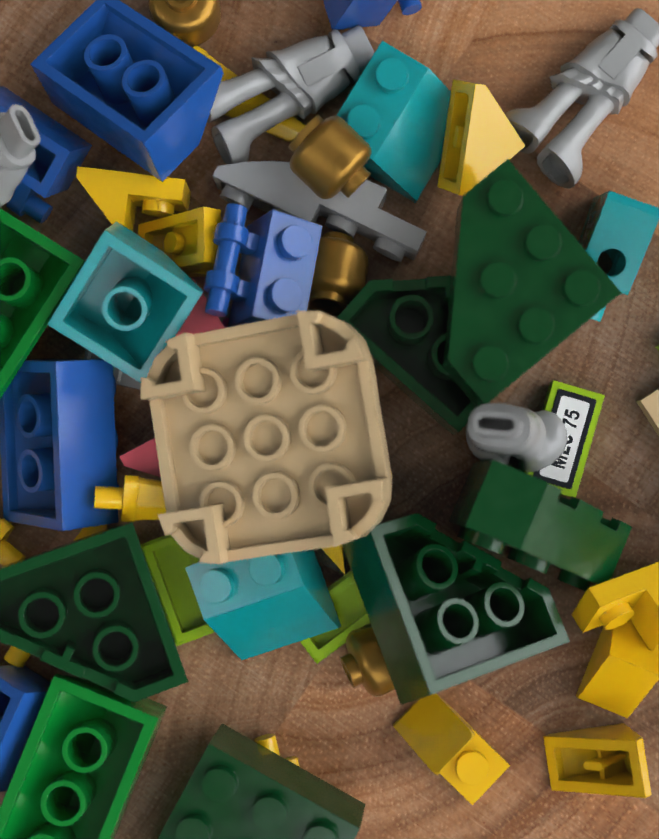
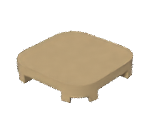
M297 311L295 315L197 334L185 332L166 340L167 346L155 357L147 378L141 377L140 400H149L166 508V513L158 514L165 536L171 535L185 552L199 558V563L223 564L230 561L332 546L336 547L366 536L383 520L391 502L392 474L376 374L366 340L351 324L320 311Z

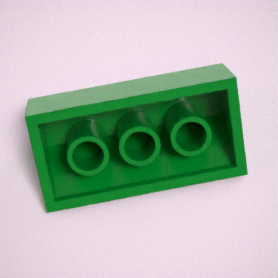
M1 208L0 399L43 334L49 320L85 263V260Z
M55 674L1 804L0 839H115L168 706L148 698L132 702L92 681Z

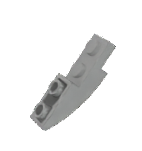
M251 161L217 166L212 175L217 189L222 191L220 198L227 203L240 204L248 210L252 205L266 213L274 209L313 223H317L319 217L322 216L327 219L325 225L334 232L345 233L354 238L356 233L375 242L373 245L374 250L395 261H402L404 256L414 261L427 231L381 210L386 200L387 188L365 180L349 198L340 191L330 199H321L292 172L290 162Z

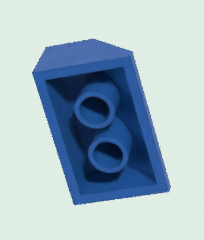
M96 0L30 63L51 102L56 107L161 182L200 144L224 74L220 65L120 0Z
M82 358L25 360L0 399V453L4 519L10 522L58 531L119 523L118 509L94 508L95 486L119 487L116 464L118 434L115 429L114 410L116 380L111 364L103 359Z

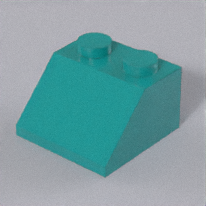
M381 41L336 116L341 117L371 147V156L364 165L371 173L370 177L416 203L441 162L451 91L428 67L386 42Z
M116 221L104 230L47 325L141 383V377L147 378L155 357L167 346L166 340L176 336L204 291L162 250Z
M314 549L230 561L223 564L197 562L185 567L204 621L241 660L341 627Z

